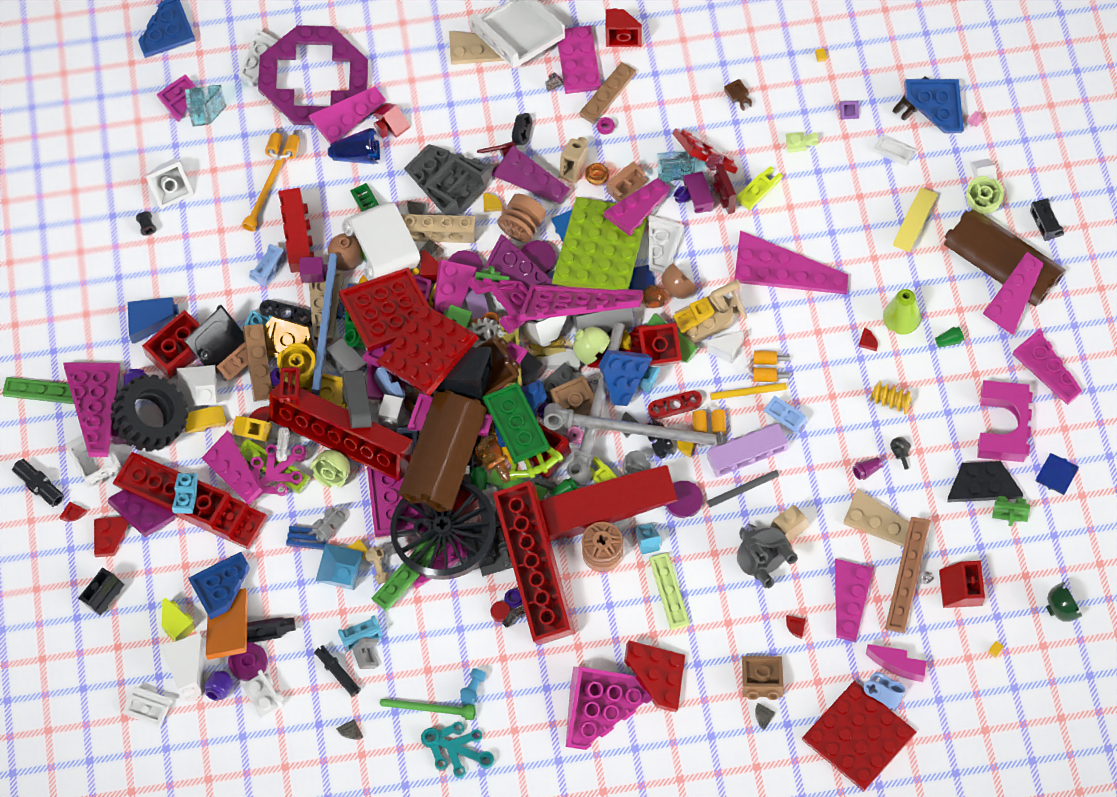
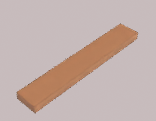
M912 516L910 518L885 630L906 633L931 520Z

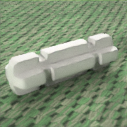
M281 427L278 432L276 458L279 462L287 460L286 453L288 452V438L290 436L289 428Z

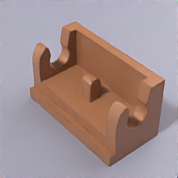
M633 161L606 182V192L617 202H620L647 183V179L644 177L646 174Z
M245 342L216 366V373H220L224 381H230L248 365Z

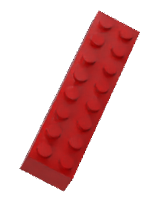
M285 381L284 395H287L288 382ZM280 383L269 393L270 421L284 428L287 427L289 430L331 450L338 451L344 456L397 481H400L405 476L412 457L413 440L371 421V427L351 429L347 409L301 388L299 402H295V400L287 402V400H284V402L280 403ZM292 384V394H295L294 384Z
M527 481L494 492V500L533 642L539 646L576 634L535 485L531 481Z

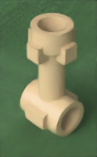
M375 546L366 552L365 558L368 562H373L377 574L374 578L379 585L385 583L389 576L387 572H384L380 560L384 557V550L381 547Z

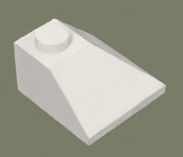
M177 158L158 165L145 176L160 210L194 195Z
M567 316L529 320L521 328L533 344L540 345L541 347L548 346L552 343L551 341L558 339Z
M215 365L177 368L179 392L183 393L182 399L187 401L188 406L219 403Z

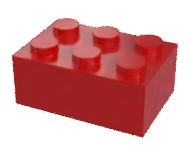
M186 310L182 311L142 345L145 356L169 379H172L177 374V368H185L197 357L184 340L200 324Z

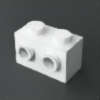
M384 394L382 404H378L377 407L378 423L396 433L397 428L403 427L406 417L404 400L400 397Z

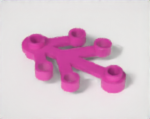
M273 444L266 447L268 455L266 475L261 479L260 469L263 467V461L260 457L251 459L252 472L263 490L255 499L260 498L263 494H277L281 497L287 494V487L283 483L277 484L276 487L266 486L271 481L292 482L294 484L302 482L303 478L299 471H293L291 474L280 473L295 461L303 462L307 459L308 453L304 446L297 445L293 447L292 454L287 457V460L282 461L275 467L277 447ZM275 449V452L269 453V450ZM302 450V453L296 454V451ZM260 461L259 465H254V462ZM295 475L300 476L298 480H294L293 477ZM279 488H285L283 492H278Z

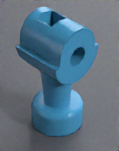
M472 668L470 673L472 680L468 687L460 690L462 705H474L477 702L476 691L479 682H484L487 676L482 670Z

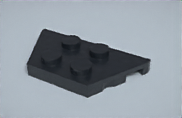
M1001 461L962 463L948 495L947 503L997 500L998 496H1004L1008 500L1023 499V492Z

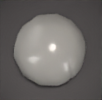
M638 450L630 451L622 463L624 475L651 469V463L647 459V454Z

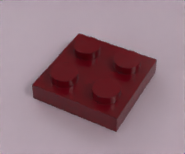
M717 165L713 187L716 194L719 193L721 197L720 204L722 208L726 209L729 215L735 213L736 192L724 165Z

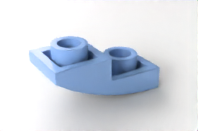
M382 367L377 368L374 378L383 394L400 397L404 400L405 392L403 388H400L399 382L392 383L390 373Z

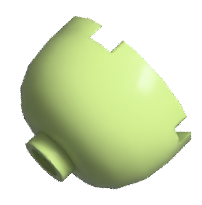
M988 176L976 177L969 183L966 190L968 206L981 214L993 213L1003 201L1004 190L1002 185L994 178L993 180L987 178Z
M592 326L583 330L580 329L574 335L573 351L576 357L585 365L591 364L597 359L595 355L598 352L602 354L610 342V337L598 327Z
M335 450L322 451L315 457L310 466V469L313 468L314 478L322 485L330 488L331 484L337 486V488L343 486L350 474L348 459L342 453Z

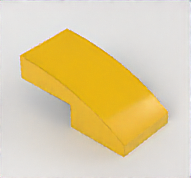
M707 297L690 303V308L672 315L680 333L692 329L715 313Z
M222 406L208 407L189 412L185 430L186 433L204 432L209 427L225 426L226 419Z

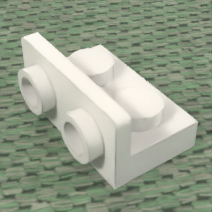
M259 670V675L244 683L242 688L263 720L283 708L281 703L283 697L278 689L273 690L271 686L273 681L269 674L264 675L262 670Z

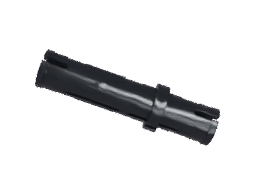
M321 645L320 648L318 647L314 651V654L324 664L326 671L329 670L351 697H355V694L357 695L361 691V688L338 663L337 657H333L324 645Z

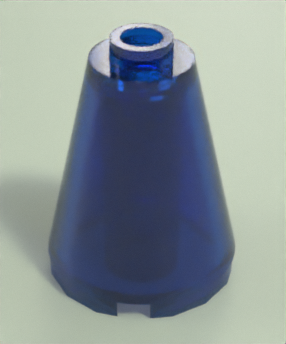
M368 128L332 142L330 147H328V156L333 161L376 165L378 164L376 160H380L379 140L374 138V135H377L374 128Z

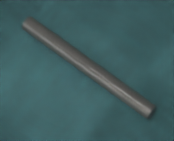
M777 470L771 471L707 500L706 503L711 508L779 477V473Z

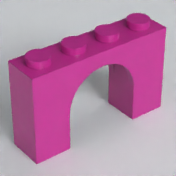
M983 380L980 406L1000 407L1009 410L1015 416L1018 427L1008 434L980 432L977 458L1024 463L1025 457L1029 456L1030 444H1027V438H1030L1031 427H1028V421H1031L1032 409H1029V403H1032L1033 392H1029L1030 384Z

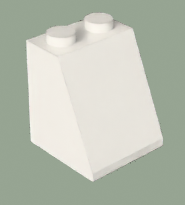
M200 632L162 647L183 703L186 701L193 702L199 696H202L206 647Z

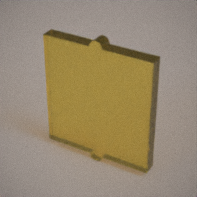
M561 330L558 339L551 341L550 345L541 347L540 345L533 344L530 340L529 348L532 349V354L535 358L546 357L565 352L564 343L566 340L563 338Z

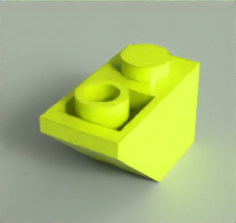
M164 597L162 599L161 626L164 633L176 642L186 638L195 630L193 625L194 619L187 612L183 614L179 610L180 606L174 600L169 601Z

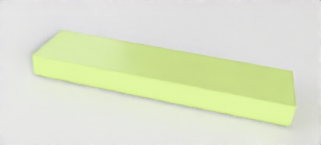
M668 552L649 557L670 630L690 626Z

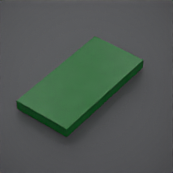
M518 382L482 397L514 464L550 450V445Z

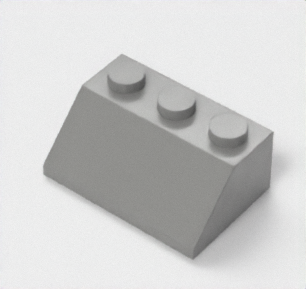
M632 308L571 315L576 332L580 329L583 330L594 326L607 334H611L614 323L625 325L624 330H629L630 327L635 326Z

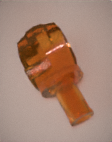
M492 435L482 438L475 447L476 455L489 471L495 470L503 484H506L511 480L510 471L505 465L508 458L506 455L503 456L497 436Z

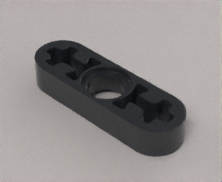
M264 300L259 306L260 313L266 317L276 316L305 326L312 324L311 312L308 309L273 300ZM268 307L272 308V310H269L268 312L265 311V309H268ZM284 310L291 311V315L286 318L282 317L281 313ZM304 315L307 316V319L301 321V318H303Z

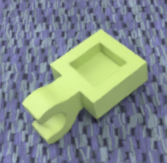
M804 131L785 134L788 153L806 151V146L818 145L817 132L810 133L807 136H804Z

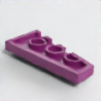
M515 146L511 147L492 173V176L558 204H561L572 190Z
M503 234L499 236L484 266L488 269L490 265L494 266V271L500 272V276L509 277L510 281H521L528 290L531 285L558 286L557 284H552L553 279Z

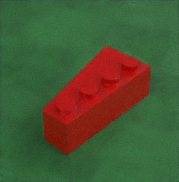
M298 187L278 190L291 273L300 272V258L315 257L314 251L310 252L313 240L312 235H308V230H311L310 220L306 219L305 215L309 214L308 205L303 202L301 189Z

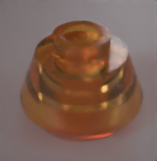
M596 162L588 165L584 174L586 180L592 186L599 187L609 179L610 171L605 164Z
M651 285L644 291L641 302L646 308L655 309L664 306L667 297L662 288L657 285Z

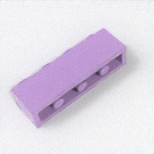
M779 423L775 425L769 424L760 431H751L744 437L739 439L733 438L726 444L711 447L707 451V459L716 478L787 451L788 441Z

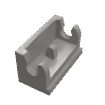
M343 338L326 348L325 359L341 376L343 371L362 370L367 366V362L363 361V358L352 347L348 346Z

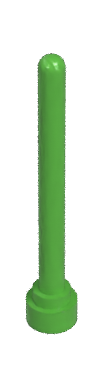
M381 699L379 701L382 707L461 715L462 718L474 721L476 705L473 704L455 707L392 699Z

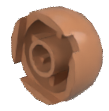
M340 233L329 242L328 258L330 253L337 255L336 268L338 270H354L360 262L364 261L363 250L356 235L347 236L345 233Z
M674 263L669 265L662 274V284L665 287L663 291L670 298L674 296L677 299H687L698 290Z

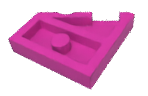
M184 74L157 93V98L177 122H180L197 91V87Z

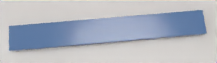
M333 253L329 254L316 366L312 385V394L320 396L337 265V255Z

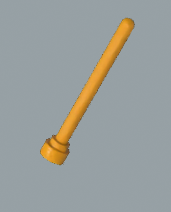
M284 158L275 161L251 214L244 218L241 226L245 230L250 232L256 230L258 214L284 162Z

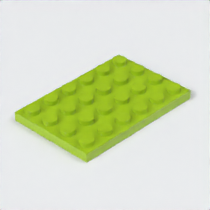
M576 196L552 284L569 287L629 290L648 216L643 219V223L636 227L634 233L629 236L604 217V211L616 203Z

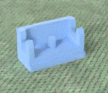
M272 244L267 246V252L256 268L249 272V279L264 287L268 286L286 260L285 251Z
M775 395L763 410L797 434L800 432V427L802 425L805 426L808 422L804 414Z

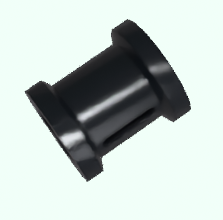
M144 211L136 215L135 218L140 224V232L143 236H149L156 232L157 228L151 220V212Z

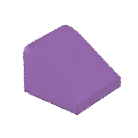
M858 100L839 102L841 120L859 119Z

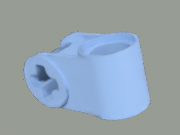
M881 672L873 673L870 680L864 684V691L868 696L875 698L889 708L898 707L906 690L904 685Z

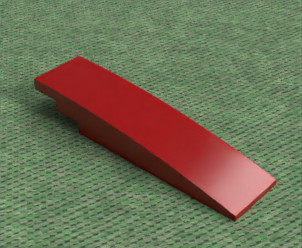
M131 452L112 484L173 513L172 506L176 495L174 487L178 473L181 472ZM200 480L197 482L193 514L174 513L176 517L248 550L268 518L267 514L249 507L247 503L231 497L230 493Z
M664 465L541 500L540 505L550 541H554L563 537L569 539L581 535L594 523L607 522L612 524L676 502L678 499L669 467Z

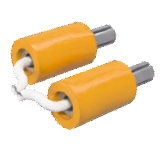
M276 128L275 132L269 136L265 154L269 157H276V160H281L282 158L294 159L301 141L298 137L299 130H294L293 134L287 137L283 155L278 157L283 138L281 136V128Z
M754 350V355L749 357L747 363H744V368L747 369L749 375L753 376V382H776L777 379L790 378L789 372H777V368L754 367L753 373H751L750 368L747 366L750 364L751 359H753V365H777V361L789 362L790 355H777V351Z
M706 403L705 407L693 411V431L707 433L706 411L703 410H706L708 406L713 410L711 412L712 434L717 435V445H723V436L727 434L726 412L712 407L711 403Z

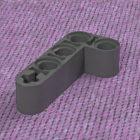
M363 370L343 371L342 396L343 402L347 403L351 429L371 427V412Z

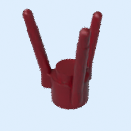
M511 141L502 145L479 149L477 153L499 150L504 158L511 147H516V145ZM498 165L493 168L492 173L495 171Z

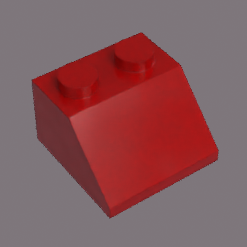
M605 9L606 47H642V24L624 9Z
M676 323L638 328L642 354H648L652 358L649 366L679 364L682 361Z
M539 423L549 445L563 456V460L560 463L554 464L548 469V472L539 473V475L548 479L572 452L567 438ZM546 451L541 453L544 462L552 457ZM537 456L528 458L532 468L540 465Z

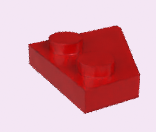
M122 516L94 519L95 558L116 555L119 544L123 541L126 535L125 532L130 524Z

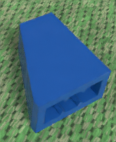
M173 297L127 302L129 337L132 344L157 333L172 321L176 315H179L178 304L174 303Z

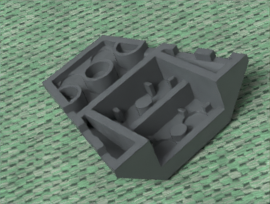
M428 144L404 167V170L444 215H459L486 190L494 164L489 162L485 164L479 159H469L464 157L463 154L450 153V150Z

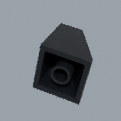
M471 347L439 384L437 389L448 390L456 394L482 400L493 368L492 348Z

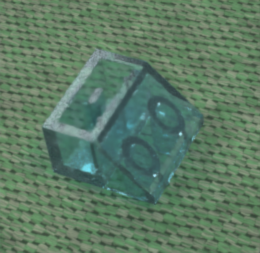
M212 84L199 88L193 87L185 90L187 110L192 127L210 125L227 107L221 84Z
M687 151L657 153L658 178L663 182L683 181V175L695 173V157L690 156Z

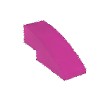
M867 644L865 655L885 670L909 680L922 683L924 681L927 661L907 658L908 650Z

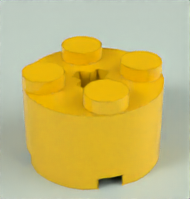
M293 343L284 350L282 349L277 357L279 372L281 368L300 367V387L310 386L313 383L316 358L312 350L302 343ZM285 372V381H286V382H288V373H289V372ZM293 372L292 384L294 385L296 372Z

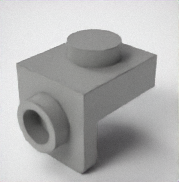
M364 637L352 648L359 669H375L379 666L373 651V647L379 643L378 639Z

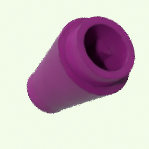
M876 457L856 462L852 470L858 480H866L882 468L883 464L880 458Z

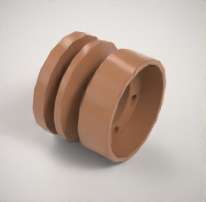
M520 193L514 194L507 204V209L498 218L497 224L512 239L528 243L536 233V227H539L545 219L546 211L533 198Z
M597 522L590 525L584 531L581 540L583 560L587 567L601 573L617 568L623 557V538L621 532L616 526L607 522Z

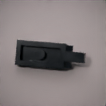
M277 617L247 622V642L282 638V635L287 634L286 632L296 631L294 617Z

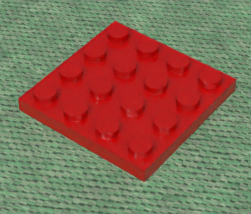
M409 267L338 291L339 297L368 352L392 344L424 305L429 306Z
M424 305L376 363L386 371L430 396L477 341L478 336L429 306Z
M854 680L802 737V741L865 792L911 741L917 731L882 702L868 696L864 688Z

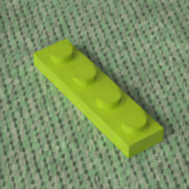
M246 438L240 446L242 456L250 465L252 458L260 457L263 461V467L260 471L266 474L268 457L266 450ZM275 458V467H276L278 464L281 463V462L277 461V458ZM260 461L254 462L255 466L260 464ZM290 465L280 474H291L293 471H299L303 478L302 482L299 484L292 482L279 483L285 484L286 487L300 494L309 482L310 477ZM295 475L293 479L298 480L300 476Z

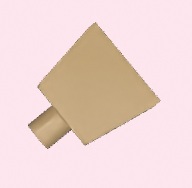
M579 137L578 139L570 138L560 156L559 178L577 183L587 161L588 140L585 137Z
M794 504L774 518L770 527L781 530L790 542L809 528L806 516Z

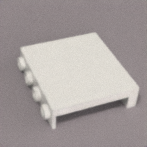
M509 0L481 18L476 13L469 16L470 29L513 69L565 38L564 23L558 20L550 10H547L539 0Z

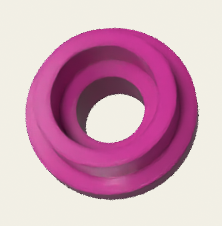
M602 117L597 122L596 128L599 133L608 135L614 131L615 124L611 118Z

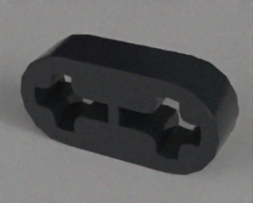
M529 113L518 114L515 118L511 137L516 146L528 143L532 128V117Z

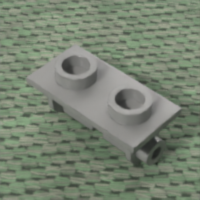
M342 505L328 508L324 512V518H320L313 523V529L308 534L315 533L318 541H326L334 532L330 525L335 530L345 521V513L339 511Z

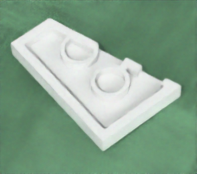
M256 28L254 39L249 46V52L239 71V79L254 87L259 77V56L278 40Z
M649 215L650 271L663 274L665 269L671 265L684 230V225Z

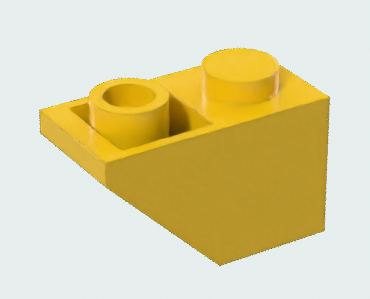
M235 416L231 434L267 442L270 437L272 424L248 417Z

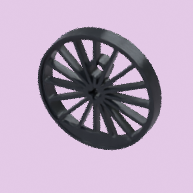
M462 480L452 510L448 511L446 516L444 511L441 512V516H438L437 512L430 507L436 519H433L415 504L409 503L404 498L400 500L391 519V541L403 563L418 575L435 580H449L461 577L482 564L492 550L496 538L494 509L487 496L473 484ZM460 490L471 493L469 498L451 517ZM477 498L479 508L458 518L471 502ZM410 506L425 518L416 520L402 515L406 508ZM480 514L481 522L461 524ZM403 521L414 524V530L398 532L399 522ZM421 527L428 528L424 533L419 532ZM482 528V536L460 530ZM456 535L481 541L482 548L477 552ZM417 536L419 538L402 548L398 541L400 537ZM451 538L475 556L464 563ZM447 539L461 565L453 568L448 566ZM429 541L413 560L405 555L409 550ZM443 541L445 569H433ZM436 543L428 568L418 565L417 563Z

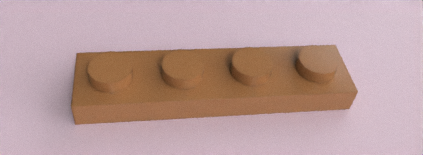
M621 62L579 112L580 117L595 125L634 78L636 70Z
M263 324L244 326L243 333L253 402L269 400V393L272 391Z

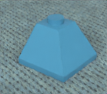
M325 543L315 581L354 590L363 552Z

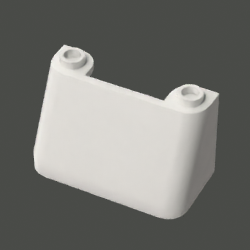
M394 202L380 204L344 219L341 225L343 232L347 236L356 235L368 260L363 271L368 281L407 267L412 272V269L417 267L420 261L419 251Z

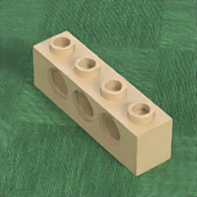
M401 214L414 242L475 243V216Z

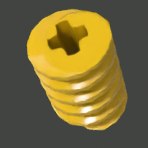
M879 380L875 384L869 400L871 402L874 398L875 404L882 401V407L889 403V409L892 410L896 406L897 412L904 408V415H906L912 397L911 391L904 395L903 388L896 392L895 385L891 389H889V383L882 387V381Z

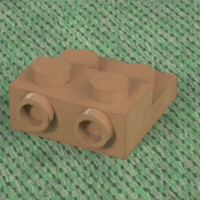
M584 375L549 390L553 402L561 405L563 409H573V414L589 416L594 394Z
M742 656V697H747L749 700H756L759 697L777 700L779 697H783L782 656Z

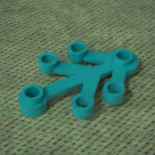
M454 722L452 726L441 730L435 728L425 729L421 734V742L425 747L431 748L437 770L444 771L447 768V761L442 757L439 746L447 750L454 768V776L458 779L463 778L466 771L464 766L461 765L457 754L478 762L479 766L483 769H489L494 765V756L491 752L483 751L482 753H477L462 746L469 742L479 743L482 740V732L480 730L474 729L469 734L449 741L444 739V737L453 733L461 735L464 732V726L461 722ZM456 726L462 727L460 731H455L454 728ZM475 733H478L480 735V737L477 739L473 738L472 736ZM429 736L435 737L433 741L427 740ZM489 759L490 763L484 764L483 760ZM440 761L445 763L442 767H439L437 764ZM462 769L463 773L458 775L456 770Z

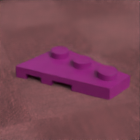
M121 490L108 498V504L145 538L176 518V514L126 490Z

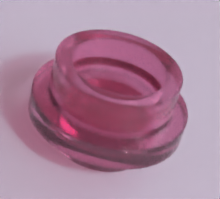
M717 154L710 155L705 162L706 167L711 171H715L717 165L723 164V157Z

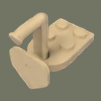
M735 279V281L713 290L707 296L715 313L699 325L683 333L693 344L728 328L736 315L741 314L744 319L748 318L746 308L736 289H741L739 280ZM731 292L733 297L728 299L724 295ZM688 305L682 309L675 311L674 313L676 314L690 307Z

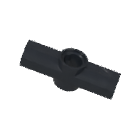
M24 458L14 464L11 469L12 472L25 483L26 487L34 495H39L52 508L62 502L64 494L51 483L50 479L42 471H37Z

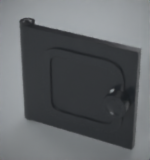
M222 304L218 305L217 310L184 340L204 366H218L245 342L242 329Z

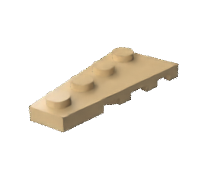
M449 31L451 65L505 61L477 34Z
M344 271L335 272L327 341H333L340 303L338 291L342 290ZM324 275V282L308 283L314 340L319 339L327 275Z
M857 488L843 525L904 547L909 522Z

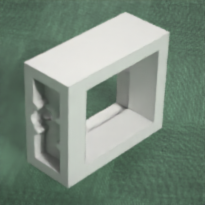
M83 435L65 443L88 488L99 485L109 477H115L122 468L110 446L109 456L113 463L87 476L76 456L87 450Z

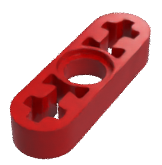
M691 390L654 400L648 405V415L650 418L660 420L696 410L702 404V396L698 391ZM694 397V399H696V403L690 401V398ZM677 401L680 403V407L672 409L669 404ZM657 407V409H660L659 413L653 411V408Z

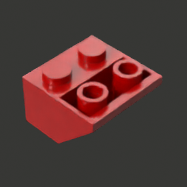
M981 560L961 561L939 570L943 608L983 606L985 591Z

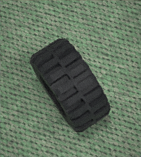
M147 374L141 375L139 378H133L114 397V402L111 404V411L113 412L110 414L111 420L115 422L112 426L115 431L118 430L119 438L121 440L124 438L127 441L126 444L130 447L134 445L136 446L135 449L140 451L145 448L146 452H152L154 449L157 451L161 450L165 446L170 445L186 427V419L189 414L188 410H185L188 407L187 401H183V393L177 391V386L174 383H168V379L164 377L159 379L158 375L153 374L150 377ZM146 399L155 403L163 414V426L152 427L145 424L137 415L135 409L136 400Z

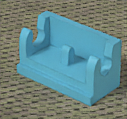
M375 615L371 616V619L343 631L342 629L338 630L346 652L351 651L358 644V641L364 637H369L370 639L383 637Z

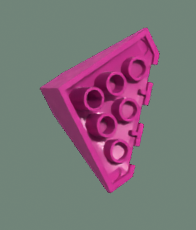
M573 666L565 747L587 750L592 746L591 742L599 736L603 738L614 729L613 726L620 720L625 721L637 712L635 709L644 702L648 704L653 699L647 690L644 691L636 676Z

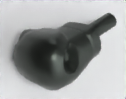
M896 437L890 443L891 450L897 460L901 459L904 470H908L909 466L906 457L909 456L908 451L911 448V444L903 437Z

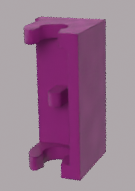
M703 172L683 175V183L687 187L693 202L694 212L696 214L711 212L714 200Z

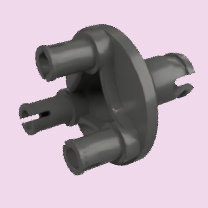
M748 524L751 531L747 532L742 526L739 536L743 542L737 552V563L744 573L754 576L765 589H770L775 584V581L769 573L776 570L784 560L788 564H794L798 560V555L793 551L791 543L781 530L773 527L757 529L753 524Z

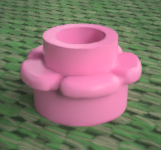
M975 110L967 120L970 127L973 125L978 126L983 119L981 117L982 112L979 113Z
M573 426L566 431L565 435L570 444L578 445L582 442L584 432L579 427Z

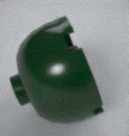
M1063 581L1049 591L1047 596L1049 605L1046 608L1051 617L1055 615L1062 622H1071L1083 617L1081 612L1077 614L1076 611L1079 608L1068 588H1063L1066 586Z

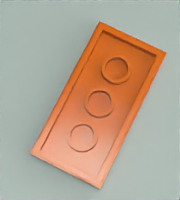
M246 588L239 589L227 612L211 620L207 615L206 657L208 660L247 652L248 591Z

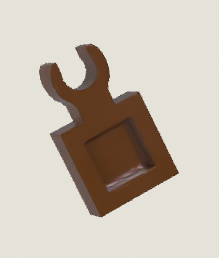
M740 79L724 86V91L732 103L738 101L742 111H745L744 103L752 107V101L747 97L749 96V91Z

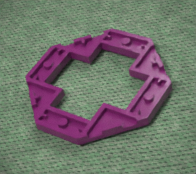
M297 25L259 56L258 92L265 96L280 113L282 112L293 125L315 126L308 116L329 107L294 105V89H277L278 60H296L297 45L332 46V62H350L349 91L331 90L330 106L367 90L368 59L333 26Z

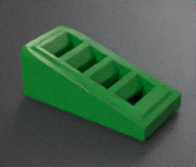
M367 183L350 190L361 212L379 205Z

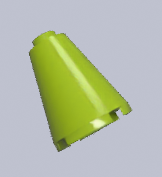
M910 289L898 291L886 306L883 313V321L887 329L899 335H906L914 332L919 326L921 313L916 296Z

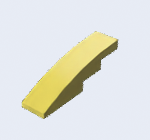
M922 187L919 189L892 246L910 253L937 199V193Z

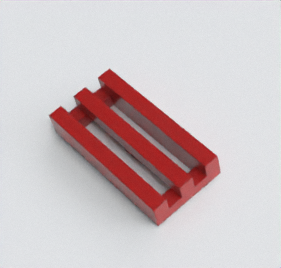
M300 367L281 368L280 403L284 402V400H287V402H291V400L299 402ZM285 372H289L287 395H284ZM293 372H296L295 394H292Z

